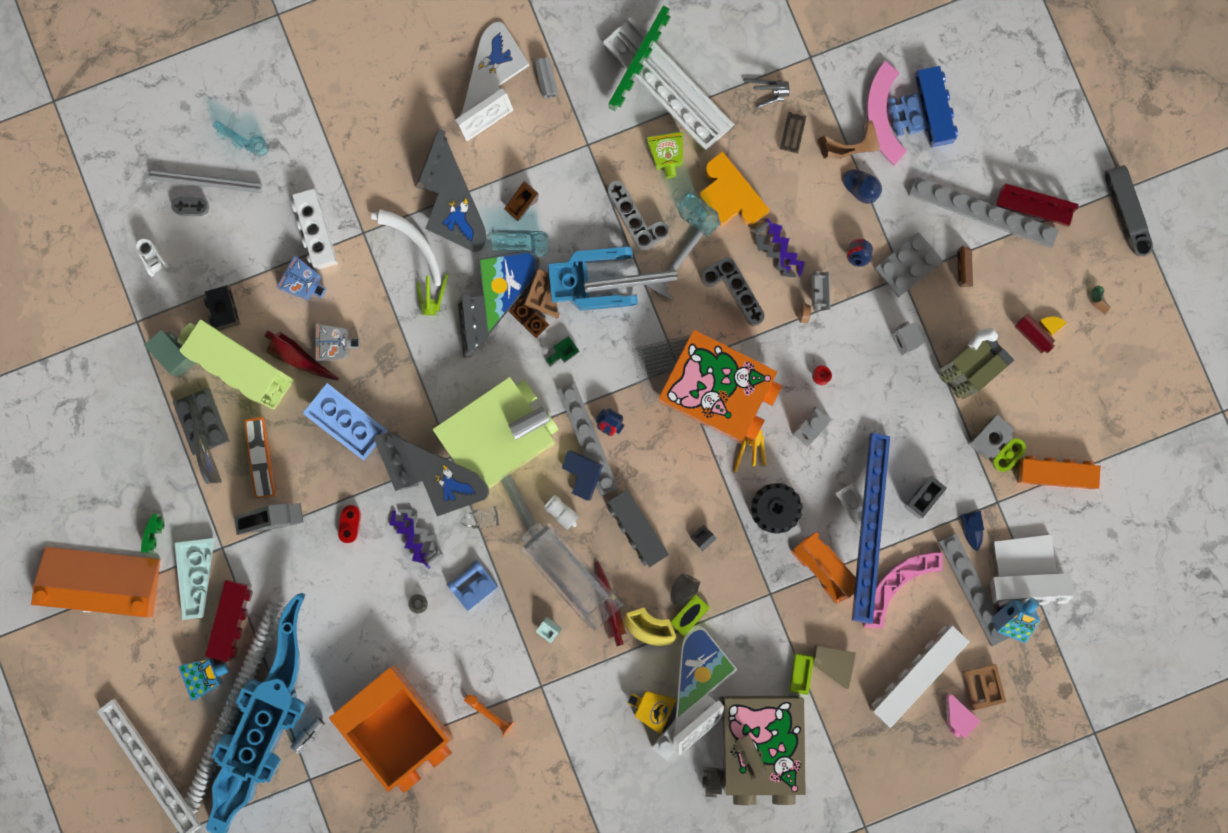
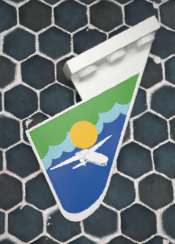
M701 626L691 628L682 642L675 734L673 738L674 750L679 756L724 718V705L719 700L715 702L709 694L737 671L734 664Z

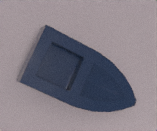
M981 511L961 514L965 538L969 545L975 551H978L983 541L984 530Z

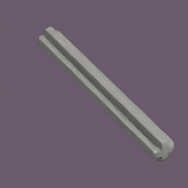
M676 270L591 280L584 282L585 292L676 281L678 275Z

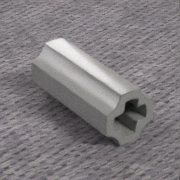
M544 57L535 60L543 99L558 96L550 58Z
M542 406L508 424L517 440L551 421Z

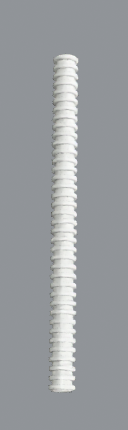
M269 599L268 609L264 611L266 614L262 616L263 621H260L261 625L257 628L258 632H255L256 637L252 639L254 642L250 644L251 649L247 651L249 654L245 656L244 665L240 667L241 672H238L239 677L235 679L237 682L233 684L234 689H231L232 693L228 695L229 700H226L227 705L223 707L224 711L221 712L222 717L218 719L220 722L216 724L217 729L215 728V733L211 735L212 740H209L210 745L206 747L205 757H202V763H199L200 768L196 770L195 780H192L193 785L189 787L188 796L184 798L195 816H197L196 812L199 811L198 806H201L200 801L204 799L203 795L206 794L205 789H208V783H211L210 778L214 776L215 766H218V763L212 758L213 752L223 735L233 731L234 721L238 719L237 715L240 714V708H238L239 705L236 704V700L246 683L251 679H255L254 675H257L256 670L260 668L258 665L262 663L261 658H264L263 653L267 651L268 642L272 640L271 635H274L273 630L277 628L275 625L279 623L278 618H281L280 613H283V607H286V604L278 599Z

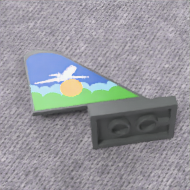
M525 251L478 258L482 296L470 297V294H463L457 301L463 358L471 357L533 281L535 273L539 269V257L535 252Z

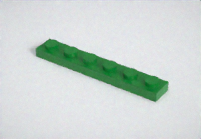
M663 5L610 99L608 103L609 109L616 111L618 107H622L626 99L624 97L626 91H631L635 83L633 81L635 75L641 73L644 67L642 64L644 59L650 57L653 51L651 48L653 43H657L662 35L660 30L663 26L666 27L670 21L671 16H669L670 9Z

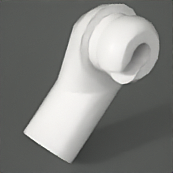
M993 328L978 330L968 346L977 350L982 341L989 340L993 342L997 340L998 334Z

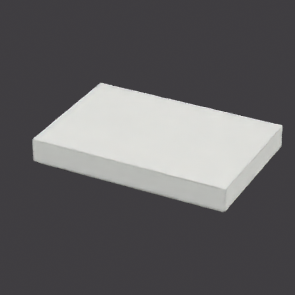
M1051 534L993 542L998 577L1057 573Z

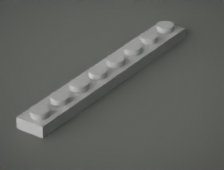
M917 176L909 193V196L1048 248L1053 247L1059 229Z

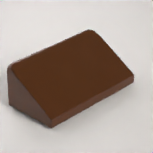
M961 246L957 250L958 286L972 287V250L966 246Z

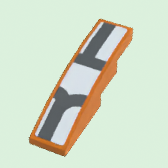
M264 417L245 419L247 449L255 498L275 496L276 492L272 477L273 469L270 458L271 450Z

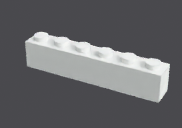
M943 626L937 633L939 636L936 640L929 641L924 647L926 649L922 655L918 654L911 661L913 665L908 670L905 668L898 675L900 679L895 684L891 683L885 689L886 694L882 698L878 697L872 703L873 708L871 711L888 727L891 728L970 642L954 626Z

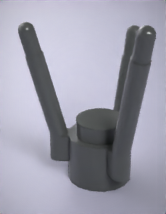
M743 79L744 82L769 84L754 86L753 89L772 90L773 96H777L757 104L756 108L777 101H784V97H788L790 94L788 81Z

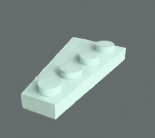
M215 538L175 543L182 620L204 617Z

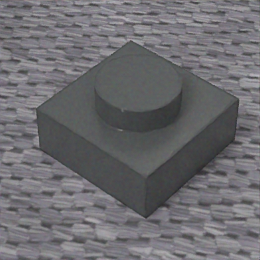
M705 525L690 536L691 540L701 551H704L717 539Z

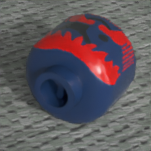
M865 239L853 240L849 244L847 251L849 263L857 267L868 265L873 253L872 244Z
M612 408L602 409L595 420L597 422V429L608 436H613L615 433L620 434L625 426L622 423L623 416Z

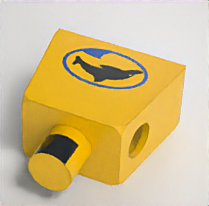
M645 690L642 698L632 693L627 704L637 708L634 715L637 719L659 734H662L676 698Z

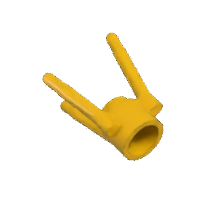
M762 430L759 431L755 441L746 436L744 437L733 470L734 473L738 470L747 442L749 446H753L752 466L756 465L757 446L759 445L763 466L767 465L764 447L765 437L762 436Z

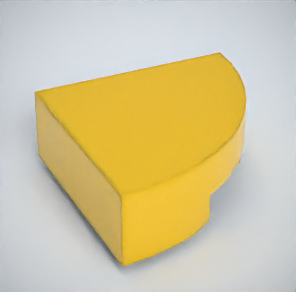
M1055 316L1046 317L1039 321L1051 336L1067 324L1066 321Z

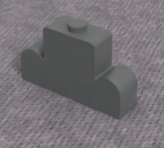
M301 503L269 505L234 516L237 535L304 523Z

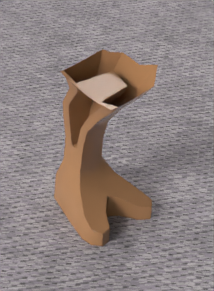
M872 120L863 123V138L859 144L843 145L825 135L816 140L821 147L823 159L830 157L842 159L856 153L881 150Z

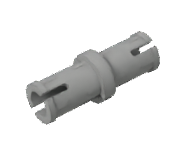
M315 717L312 723L301 731V735L296 741L290 745L291 749L295 753L300 754L309 742L315 740L317 733L325 726L324 721L319 717Z

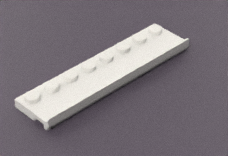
M630 17L627 22L603 41V45L628 69L647 32ZM654 42L651 47L653 51L650 57L644 59L642 63L644 67L639 75H635V78L706 152L735 124L673 59Z

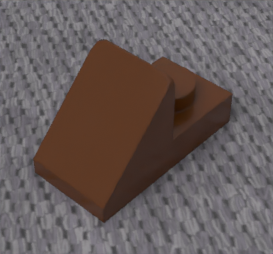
M524 181L504 210L516 221H519L530 206L538 202L539 193Z

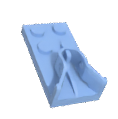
M327 382L307 408L302 411L305 416L363 461L376 446L373 437L385 434L388 431Z

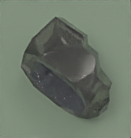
M681 573L672 586L670 595L672 603L683 605L686 601H689L693 594L697 593L701 582L690 575Z

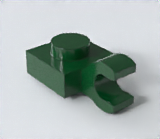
M568 336L553 347L555 353L546 358V363L549 367L553 366L560 359L565 363L580 351Z

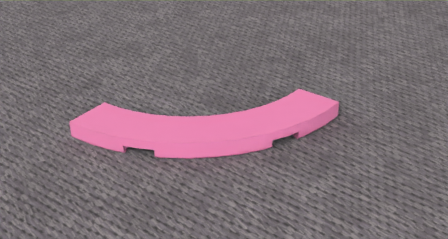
M885 61L876 73L870 87L867 100L868 121L872 120L875 126L881 149L880 152L895 166L907 150L898 142L890 128L887 117V98L891 85L900 72Z
M943 552L916 555L902 561L889 570L876 585L873 623H863V627L884 628L885 614L894 594L907 581L916 576L942 571Z

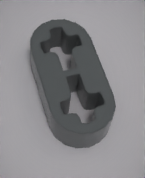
M177 197L171 204L172 210L181 216H204L209 211L208 202L199 197ZM181 202L188 206L183 207L181 211L177 208V205H180ZM200 202L204 206L200 211L197 208H193V206H199Z

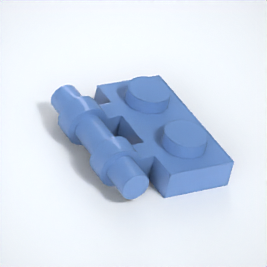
M919 93L900 97V105L896 104L895 98L888 100V111L892 115V127L896 131L897 137L904 135L903 128H907L908 134L928 130ZM903 111L905 121L900 120L899 112Z

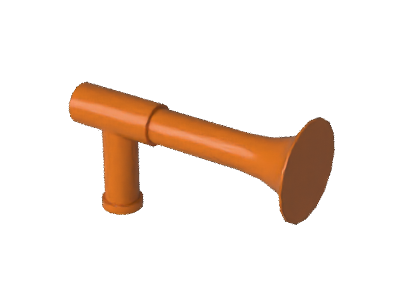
M468 694L464 699L467 704L501 729L502 738L515 723V721L506 722L500 719L480 703L476 696Z

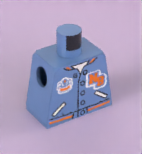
M294 256L277 285V288L281 291L305 300H309L312 294L322 298L327 288L319 284L322 277L296 256Z

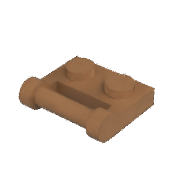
M997 664L962 671L972 703L970 704L971 710L1006 703ZM975 675L979 677L985 701L979 702L973 680Z

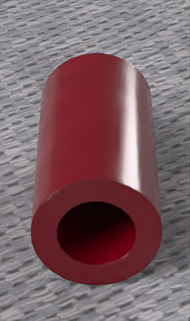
M1028 313L1014 326L1041 354L1044 351L1049 353L1055 347L1053 344L1055 339Z

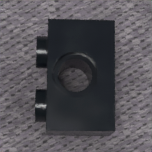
M226 285L205 291L204 303L206 308L210 310L211 315L208 318L212 327L214 326L217 330H223L240 325L232 290L229 286ZM220 304H224V305H225L224 311L221 312V313H218V312H217V307H218Z

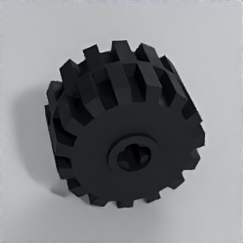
M773 483L765 485L752 498L750 508L753 516L752 519L759 528L774 534L788 532L801 519V509H803V505L800 502L801 498L792 487L785 484ZM775 503L782 506L778 514L776 511H772Z

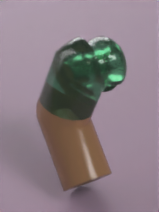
M1098 285L1091 291V303L1102 313L1106 314L1111 307L1103 301L1104 288Z

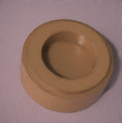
M802 304L799 312V322L807 324L810 320L811 306Z

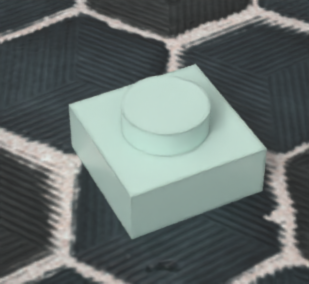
M546 617L536 630V633L552 643L562 628Z

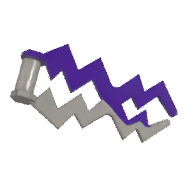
M398 509L399 512L406 514L403 520L411 521L410 528L405 527V522L396 521V511L394 510L389 525L398 526L396 534L408 535L405 549L415 550L412 561L423 563L430 569L434 563L444 557L439 551L437 535L428 536L429 529L416 527L418 515L412 516L413 510ZM415 534H422L420 541L431 542L429 551H436L427 560H425L427 553H421L423 544L413 543Z

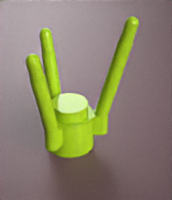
M448 274L444 276L436 304L435 300L430 299V276H426V299L424 301L420 283L416 282L421 315L436 316V312L440 311Z

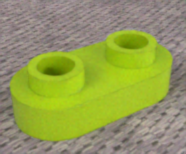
M1018 438L1010 440L993 458V467L999 472L1009 471L1025 454V443ZM1013 445L1017 446V452L1012 450ZM1000 459H1003L1005 461L1004 466H1001L999 464Z

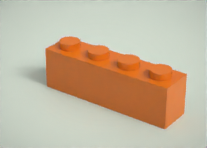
M1025 456V459L1019 460L1017 483L1095 490L1099 489L1101 466L1095 465L1093 461H1083V464H1077L1075 460L1071 459L1056 462V458H1044L1043 461L1037 460L1036 456Z

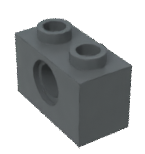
M929 476L904 507L917 518H924L947 487L933 476Z

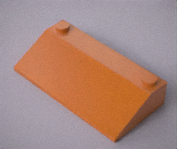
M45 547L33 586L31 605L153 617L161 559Z

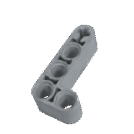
M620 181L611 182L608 186L609 198L636 247L639 250L645 251L665 241L669 234L668 225L665 222L659 221L647 227L624 184ZM614 188H616L617 190H620V196H621V199H620V200H619V196L617 195V193H616V192L613 193V189H614ZM623 204H628L631 206V209L629 211H622L620 207ZM632 220H637L640 225L637 228H632L629 223ZM663 228L666 233L659 236L655 233V230ZM640 237H647L649 242L645 245L640 244L638 241Z

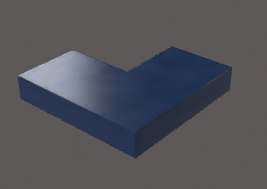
M569 450L567 451L562 469L578 476L572 494L590 501L603 465Z

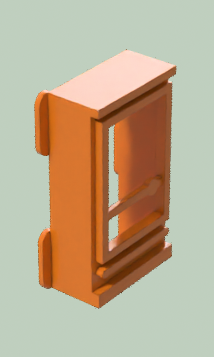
M815 532L806 537L791 552L804 567L807 566L824 585V591L838 604L854 594L856 577L827 544H823L824 540H820L818 538L820 535Z

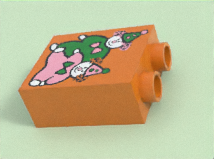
M693 330L658 400L659 403L741 444L745 436L755 441L765 422L764 419L756 414L762 402L773 406L783 385L774 381L778 371Z

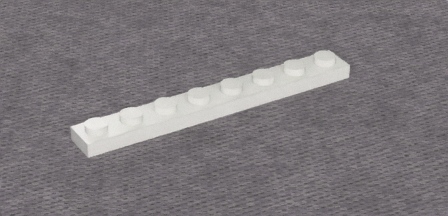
M112 699L97 711L179 833H194L202 825L116 699Z

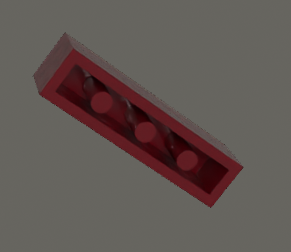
M225 580L205 653L206 657L226 662L232 661V658L235 659L238 647H236L237 639L240 640L243 632L241 624L243 620L245 621L248 614V609H246L247 602L251 601L253 595L251 585Z

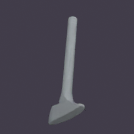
M704 224L700 225L667 271L678 269L705 233L707 226ZM668 282L646 284V286L661 296L673 300L674 297L668 293Z

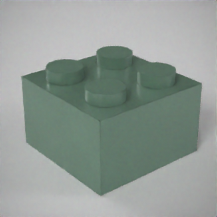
M160 330L144 345L169 374L178 378L195 364V362L189 360L180 352L183 345L178 343V337L170 331Z

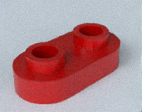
M348 505L341 512L338 537L343 543H353L358 537L361 511L357 506ZM349 511L354 513L352 518L347 516ZM346 530H349L351 532V535L349 537H345L344 532Z

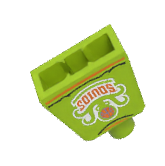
M683 132L647 137V145L655 169H664L666 179L677 177L675 167H681L683 164Z

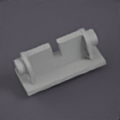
M812 272V289H814V292H812L811 306L814 312L831 310L830 272Z

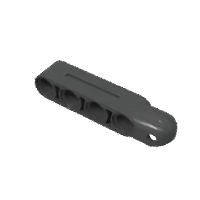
M1122 165L1106 170L1105 180L1124 235L1130 243L1132 252L1138 257H1144L1152 251L1153 242L1128 168Z

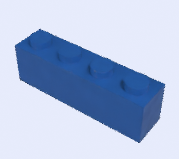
M940 66L918 70L915 74V79L928 125L927 132L931 148L952 144L958 137V129L956 125L954 126L952 120L954 118V111L952 107H949L950 94L944 85V82H946L945 73L941 71Z

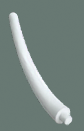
M382 209L379 210V213L372 212L371 219L378 220V224L398 229L415 242L427 260L434 285L440 286L441 276L436 257L422 233L408 220L393 212H387Z

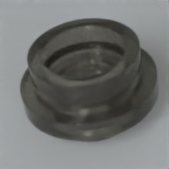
M416 594L409 599L408 606L413 613L420 614L427 609L428 601L425 596ZM417 600H420L422 603L420 608L415 606Z

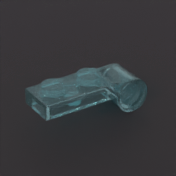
M218 120L213 124L214 129L217 131L215 134L224 140L226 138L232 141L231 144L237 149L241 150L244 148L258 157H263L268 153L269 145L261 136H253L248 141ZM257 143H263L261 149L255 150Z
M492 230L493 250H528L538 257L545 256L549 252L548 234L546 232Z

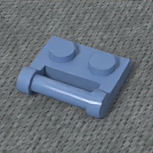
M477 560L454 581L450 580L446 584L467 611L498 588L497 584ZM478 571L481 576L460 592L457 587Z

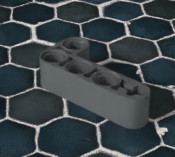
M724 258L703 271L701 281L704 286L713 287L723 281L746 322L752 327L759 326L762 323L765 315L764 311L732 259ZM723 264H729L732 270L730 272H725L722 270L721 266ZM712 273L715 276V280L707 281L705 275ZM738 280L741 283V287L738 289L733 288L731 282ZM743 296L750 298L751 303L749 305L742 304L741 298ZM752 306H754L752 310L755 315H759L758 321L756 319H751L753 314L749 309Z

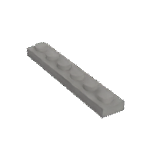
M576 383L559 389V395L584 456L603 465L596 484L600 495L604 496L618 490L619 488Z
M955 533L939 541L938 544L989 644L994 646L1010 638L996 631L991 618L997 612L957 534Z

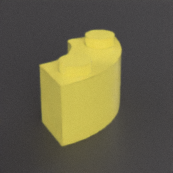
M645 608L626 613L623 619L627 630L635 638L646 644L665 646L672 644L676 638L669 619H656L649 615Z

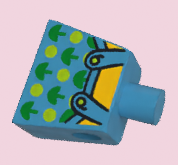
M1032 597L1026 603L1012 600L991 618L996 631L1026 643L1040 623V617L1036 611L1040 604Z
M213 658L178 666L191 701L201 698L222 685L221 675L230 672L226 662L216 665Z

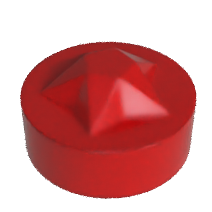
M820 365L812 372V379L818 385H826L832 379V372L828 367Z

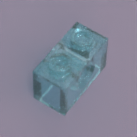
M690 192L677 204L680 217L707 237L720 225L718 212Z

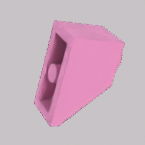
M947 693L945 695L947 724L951 727L949 731L957 738L959 736L966 738L980 723V720L952 694Z

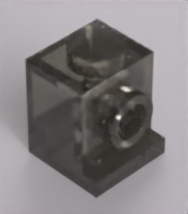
M703 767V772L707 773L702 778V788H705V796L717 797V794L722 795L724 770L722 768Z

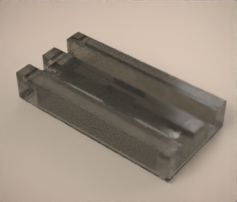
M788 112L780 150L798 154L807 116ZM792 118L794 119V123L789 140V145L787 147L785 146V141L789 129L790 120ZM798 120H801L796 147L792 148Z

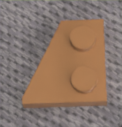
M538 269L523 305L558 319L557 302L552 303L549 273Z

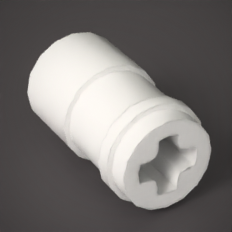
M554 495L544 506L546 512L557 519V522L566 530L571 526L576 527L578 525L576 520L580 516L565 505L559 497Z

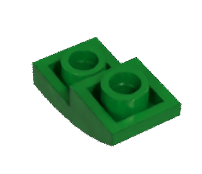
M153 514L149 519L142 538L141 553H154V549L157 546L154 534H162V529L165 526L162 514Z

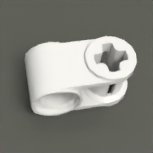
M141 239L136 243V251L151 277L155 276V273L161 269L169 268L165 258L153 242L148 239ZM149 244L150 250L147 253H143V247Z

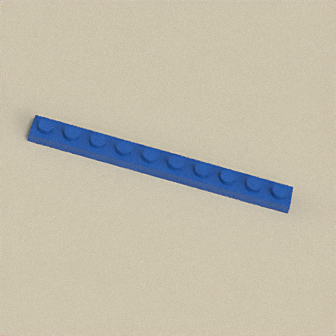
M873 432L869 435L851 619L852 621L867 624L873 623L890 446V436Z

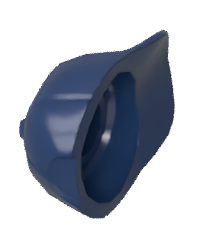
M851 169L844 177L846 189L862 203H874L882 193L881 182L872 174Z

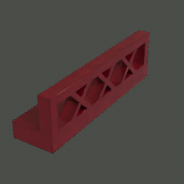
M1005 183L999 190L995 206L1069 227L1073 213L1078 210L1079 204Z

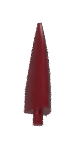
M267 330L264 337L271 340L266 350L268 354L305 372L336 381L340 379L306 353L296 341L282 332L274 334Z
M599 561L595 562L596 578L603 620L608 639L614 638L616 647L624 645L621 635L627 633L611 586Z

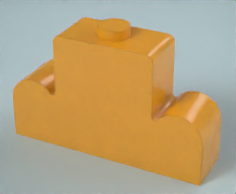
M723 151L709 161L705 174L707 179L713 183L700 192L699 200L705 206L704 211L709 217L713 216L718 224L723 226L737 214L741 213L742 222L745 225L752 226L769 214L770 209Z

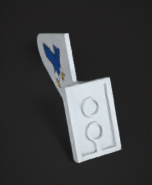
M501 22L491 24L481 36L463 111L455 119L466 141H469L513 111L507 93L503 88L500 89L499 86L530 66L508 29Z

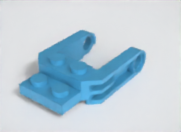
M632 247L576 251L568 262L548 264L552 303L570 301L580 311L638 305L637 294L623 297L621 295L589 298L590 292H585L584 282L588 281L585 263L633 258Z

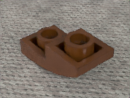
M520 298L508 312L530 334L537 338L549 324L532 308L523 305L525 300Z

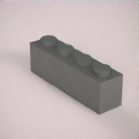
M628 489L608 502L610 505L607 507L612 517L617 516L620 522L617 525L623 534L627 532L630 536L628 542L633 550L638 549L641 554L638 558L644 566L648 565L650 568L669 555Z

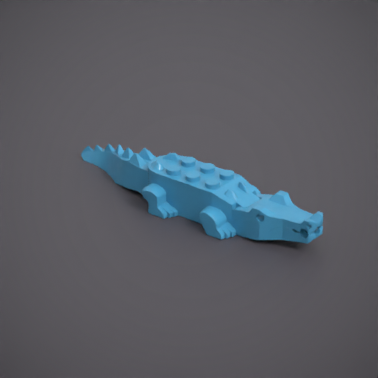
M304 593L293 597L283 610L278 625L276 657L265 682L262 683L251 679L241 689L236 700V704L239 705L238 708L244 712L235 734L223 735L213 752L212 758L215 759V762L222 769L212 786L213 807L206 825L208 832L228 833L237 813L253 800L257 784L260 782L265 783V781L269 783L281 763V759L274 752L284 729L294 728L303 714L305 703L297 698L295 686L300 670L297 618L306 595Z

